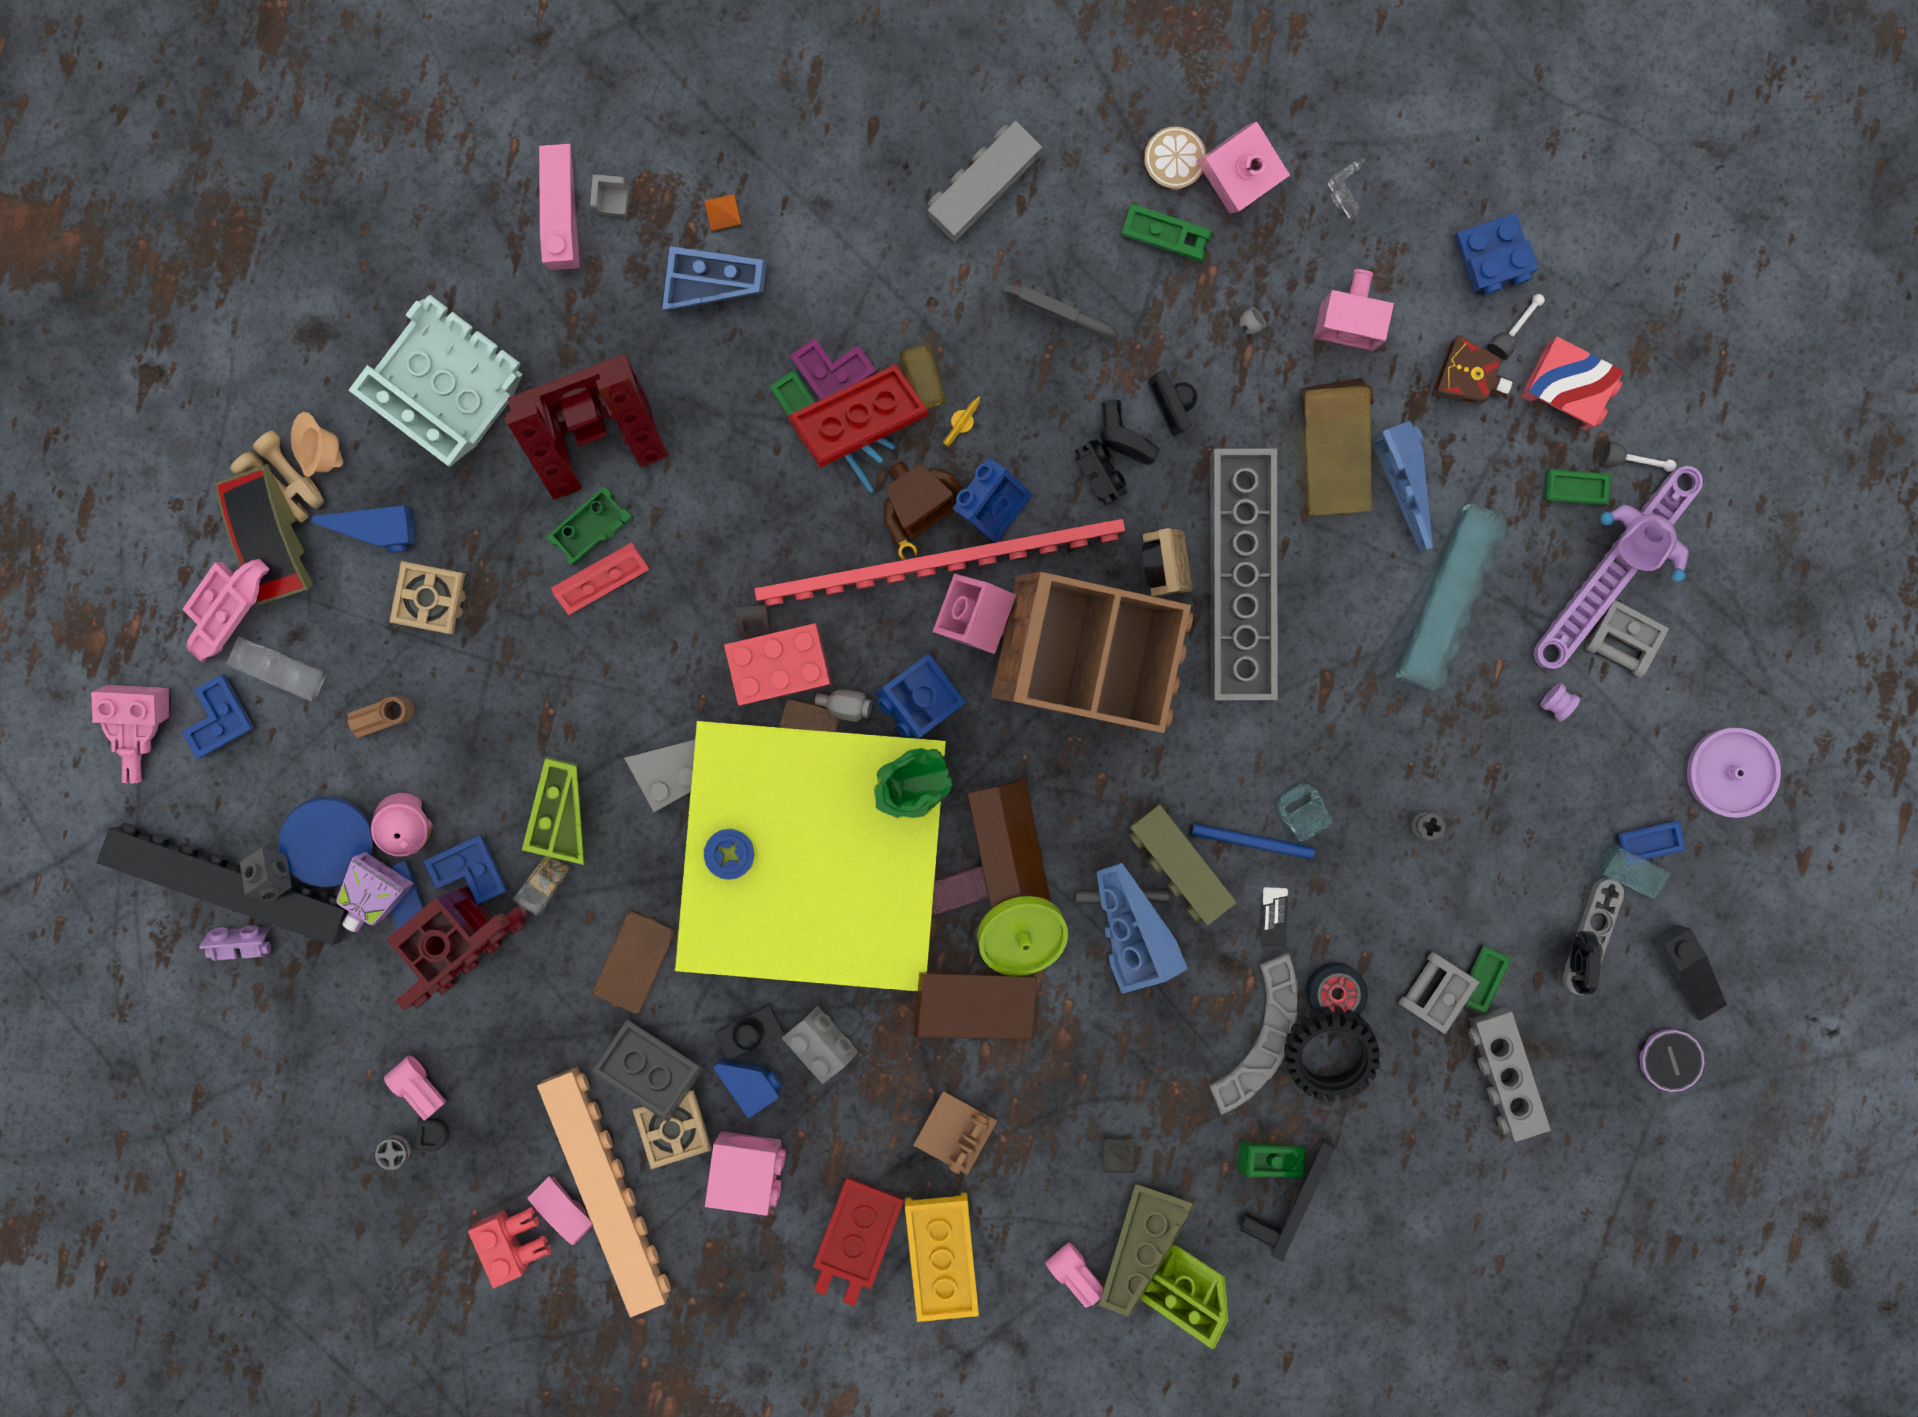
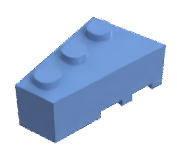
M670 246L662 310L670 311L764 293L767 261Z

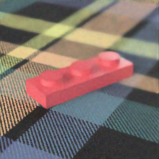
M633 542L551 587L561 606L570 615L648 571L649 567Z

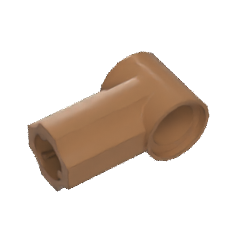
M387 697L378 703L347 713V722L351 732L358 739L397 724L407 723L414 716L415 706L408 697ZM395 702L401 706L402 712L399 718L394 717L391 709Z

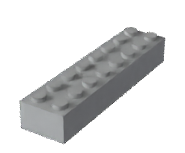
M1213 449L1210 453V700H1278L1277 449Z

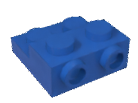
M1517 213L1455 234L1473 293L1484 290L1485 295L1502 290V284L1513 281L1514 285L1532 280V274L1539 270L1530 240L1525 241Z
M988 458L986 463L976 468L975 478L967 489H963L958 493L956 497L957 502L952 509L966 522L979 530L987 539L997 543L1033 494L1005 467Z
M929 653L876 693L879 697L877 700L879 708L886 715L892 714L898 722L896 730L902 738L919 739L966 703Z

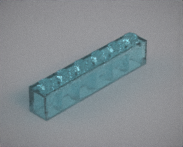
M1473 503L1463 507L1395 678L1428 691H1437L1438 687L1442 688L1449 674V671L1446 670L1449 659L1455 658L1460 647V641H1457L1461 629L1465 630L1472 617V613L1469 612L1473 600L1477 601L1482 593L1484 585L1480 582L1484 572H1489L1494 563L1495 555L1492 552L1495 544H1499L1505 535L1507 527L1503 524L1506 516Z

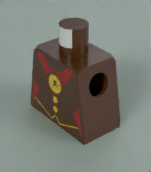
M1457 335L1449 344L1431 396L1481 405L1487 401L1490 393L1506 398L1513 381L1497 375L1502 363L1499 357L1465 337Z

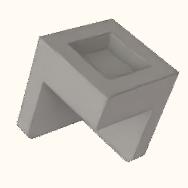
M593 174L590 206L597 215L627 217L630 186L625 178Z

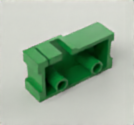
M606 486L602 487L546 536L554 546H559L566 554V560L572 566H576L603 541L608 542L634 519L627 509H622L613 499L615 495ZM600 505V510L596 512V507ZM572 529V534L568 536V531Z

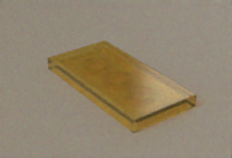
M1369 386L1305 391L1308 514L1323 515L1372 511Z

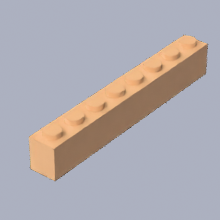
M577 1066L543 1080L537 1085L630 1318L665 1304L669 1296L668 1292L671 1291L669 1280L665 1274L661 1275L657 1265L659 1263V1256L654 1245L649 1246L645 1236L648 1233L646 1223L642 1216H637L634 1208L636 1205L634 1193L630 1187L626 1188L622 1178L625 1175L622 1163L619 1159H615L610 1148L613 1147V1142L609 1132L602 1129L599 1121L601 1119V1112L598 1104L590 1099L588 1094L590 1085L585 1073H580Z

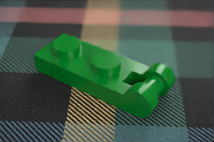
M1131 204L1121 236L1202 263L1206 255L1204 251L1206 242H1210L1213 231ZM1186 235L1195 238L1192 246L1184 244Z

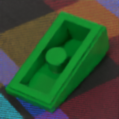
M1240 1142L1238 1172L1246 1177L1303 1178L1306 1147L1260 1142Z

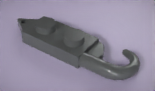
M1005 283L1002 291L1018 299L1021 305L1071 327L1088 328L1097 332L1098 336L1104 339L1114 341L1118 338V334L1113 327L1080 312L1079 309H1076L1077 304L1066 298H1060L1058 301L1049 297L1048 291L1032 285L1031 288L1023 285L1020 288Z

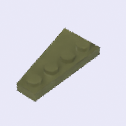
M1135 1184L1099 1303L1100 1307L1125 1316L1133 1314L1196 1204Z

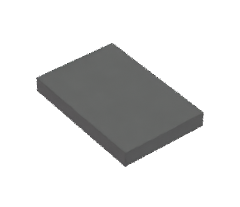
M626 1020L591 1072L666 1122H669L703 1071V1068L631 1021Z

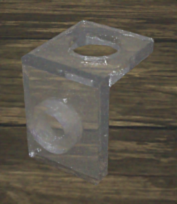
M1365 156L1333 175L1328 182L1332 190L1330 194L1333 202L1338 208L1344 209L1349 219L1357 214L1360 206L1343 179L1362 168L1367 161Z

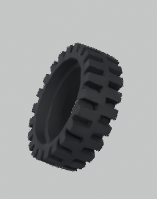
M1322 1007L1323 1013L1318 1014L1316 1009L1310 1011L1311 1017L1307 1018L1305 1015L1300 1017V1025L1294 1023L1291 1027L1292 1034L1287 1033L1284 1053L1292 1080H1294L1299 1089L1303 1088L1305 1094L1308 1096L1314 1094L1315 1098L1323 1100L1324 1095H1326L1328 1101H1335V1095H1339L1341 1100L1348 1099L1347 1092L1350 1091L1353 1096L1359 1094L1358 1087L1361 1086L1363 1089H1366L1369 1086L1368 1078L1374 1080L1376 1076L1375 1069L1379 1070L1380 1051L1370 1025L1360 1015L1356 1017L1352 1010L1347 1009L1346 1013H1344L1342 1007H1335L1334 1012H1331L1329 1007ZM1338 1030L1349 1032L1357 1037L1362 1046L1361 1058L1352 1069L1341 1075L1331 1077L1314 1075L1302 1063L1301 1055L1303 1048L1312 1038L1322 1032Z

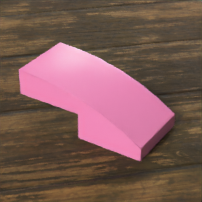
M549 1176L527 1198L542 1217L571 1245H575L593 1227L585 1208L578 1200H572L555 1177Z

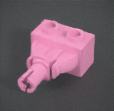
M105 685L92 691V723H101L104 734L111 741V752H117L121 756V782L128 783L129 780L130 784L142 782V754L151 751L150 740L155 736L159 723L169 719V688Z

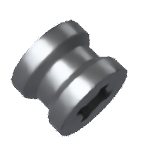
M402 1134L389 1136L376 1148L375 1158L377 1163L386 1170L399 1168L412 1155L413 1147L411 1141Z

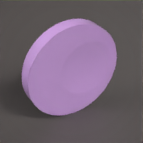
M1723 728L1709 733L1694 747L1687 765L1688 785L1695 799L1708 811L1725 817H1746L1765 808L1775 796L1781 779V766L1775 749L1760 734L1743 728Z

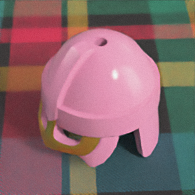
M396 793L384 798L377 806L371 824V834L375 844L383 852L400 857L416 854L423 849L433 829L431 820L427 819L422 811V801L409 793Z

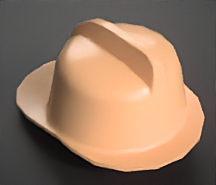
M300 413L294 420L291 429V447L304 475L310 477L314 472H329L333 467H341L344 462L339 451L337 436L319 427L310 413Z

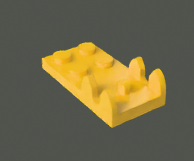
M962 1192L961 1196L922 1200H912V1197L905 1198L917 1322L979 1316L967 1192Z

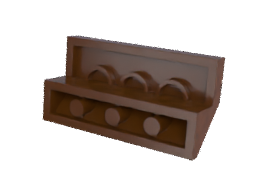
M1026 780L968 792L967 797L990 908L993 909L1006 900L1022 896H1034L1051 901Z

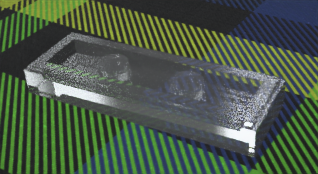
M239 636L226 663L227 666L310 702H315L327 674Z

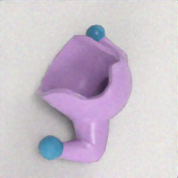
M1622 505L1611 513L1605 512L1601 515L1600 520L1606 526L1612 524L1613 521H1620L1624 524L1626 531L1619 541V552L1629 565L1643 571H1654L1660 568L1667 559H1670L1675 568L1671 573L1673 581L1682 582L1685 579L1684 569L1688 560L1689 550L1683 543L1677 540L1675 528L1668 519L1656 514H1644L1629 505Z

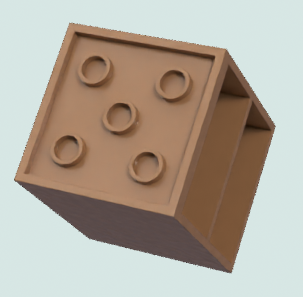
M1044 572L1017 575L1013 588V594H1016V598L1006 622L990 698L1122 726L1165 733V728L1170 726L1173 717V709L1170 708L1172 695L1175 696L1177 694L1180 679L1177 677L1178 666L1183 663L1186 655V645H1183L1185 633L1190 631L1193 622V614L1190 613L1191 605Z

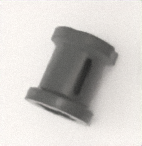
M1423 811L1414 816L1411 828L1417 837L1428 841H1435L1444 835L1446 824L1440 815ZM1430 822L1433 824V830L1423 828V823Z

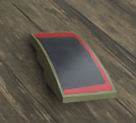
M268 464L216 481L214 485L221 515L239 567L252 560L260 559L269 568V571L262 576L259 583V592L256 599L257 605L308 590L313 586L299 558L305 551L291 526L296 521V518Z

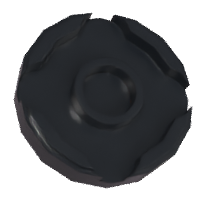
M1579 931L1577 933L1578 937H1575L1572 941L1570 950L1571 972H1576L1577 980H1572V985L1577 993L1592 995L1599 983L1601 968L1600 947L1594 932Z

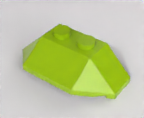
M1172 1245L1141 1300L1209 1348L1215 1349L1229 1320L1225 1276L1181 1247Z

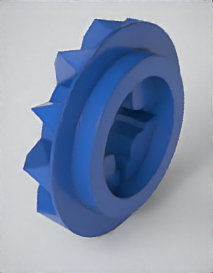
M734 829L718 831L709 838L704 849V860L707 868L715 876L727 880L743 876L751 868L755 857L752 842L744 833ZM737 843L735 854L741 862L729 860L722 866L725 855L718 847L729 849Z

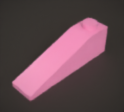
M571 144L539 146L542 263L549 270L580 268Z

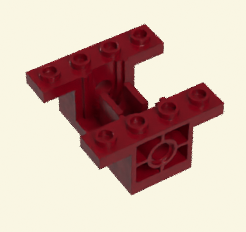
M626 354L508 398L511 413L505 415L507 425L553 500L582 489L580 479L571 466L564 433L573 430L579 447L608 436L603 419L610 417V419L614 418L617 421L624 445L628 444L640 467L669 456L667 448L656 428L646 392Z
M468 886L433 899L386 939L420 979L396 999L395 1002L404 1011L411 1006L418 1009L437 992L442 996L456 984L453 979L462 972L464 975H467L480 964L477 959L484 952L490 955L503 944L500 940L508 932L514 935L527 924L524 918L530 914L529 910L521 904L516 906L506 916L501 913L493 917L482 903L477 904Z

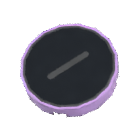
M1665 1029L1652 1034L1645 1041L1646 1044L1643 1050L1641 1049L1639 1056L1640 1069L1645 1078L1657 1088L1669 1092L1683 1091L1693 1086L1700 1078L1705 1064L1704 1054L1698 1041L1688 1033L1676 1029Z

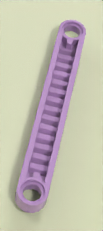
M1692 466L1675 469L1668 475L1658 490L1650 496V500L1643 505L1640 512L1663 516L1674 525L1703 486L1701 473ZM1681 474H1687L1692 479V487L1688 491H1683L1678 487L1677 479ZM1624 532L1619 536L1618 541L1612 545L1611 550L1604 555V559L1597 564V568L1589 574V578L1582 583L1581 588L1575 592L1574 597L1566 604V607L1559 613L1557 619L1551 623L1550 628L1536 644L1533 656L1539 666L1545 669H1556L1564 665L1638 571V569L1629 565L1619 552V541ZM1547 645H1554L1559 651V656L1554 662L1546 661L1543 656V650Z

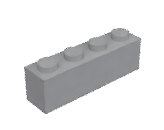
M1017 121L1010 127L1004 125L993 138L995 142L988 149L982 147L972 158L974 163L966 171L963 169L959 170L950 180L952 185L944 193L942 191L936 193L929 201L928 217L954 243L1041 156L1042 146Z

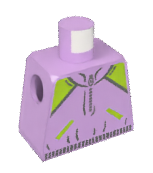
M367 852L354 856L336 900L338 905L349 911L342 925L352 932H359L364 922L374 926L383 921L415 883Z

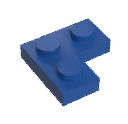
M219 675L194 689L209 717L185 729L182 733L196 759H201L255 728L226 675Z
M483 835L476 836L423 861L436 889L465 877L477 904L508 891Z

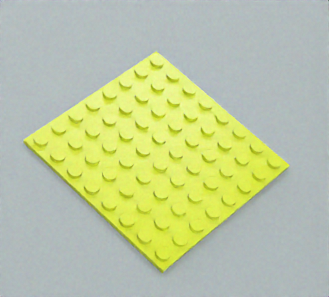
M697 721L675 971L918 991L919 972H927L941 801L922 817L910 818L903 816L896 818L876 808L874 786L878 781L877 772L883 765L893 762L910 749H937L945 757L946 741ZM725 829H734L744 833L752 842L755 853L751 868L743 876L731 880L715 876L707 868L704 860V849L709 838L718 831ZM737 843L729 849L718 847L725 855L722 866L729 860L741 862L735 854Z

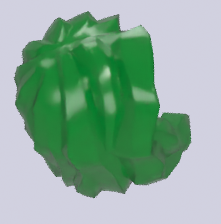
M910 749L893 762L883 765L877 772L878 781L874 786L876 808L896 818L903 816L916 818L926 815L950 792L953 785L952 778L949 776V769L946 767L945 757L937 749Z

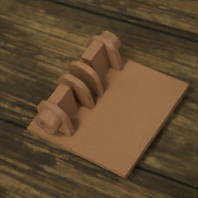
M943 1091L913 1146L950 1165L948 1168L957 1174L962 1172L968 1175L997 1120Z

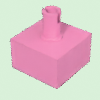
M1258 122L1246 125L1197 160V163L1229 214L1241 211L1290 176Z
M1355 269L1353 271L1354 275L1350 293L1331 290L1321 302L1313 338L1374 351L1386 341L1394 303L1368 298L1374 273Z
M954 574L933 632L959 643L995 654L1000 638L1004 635L1006 622L1016 594L984 581Z

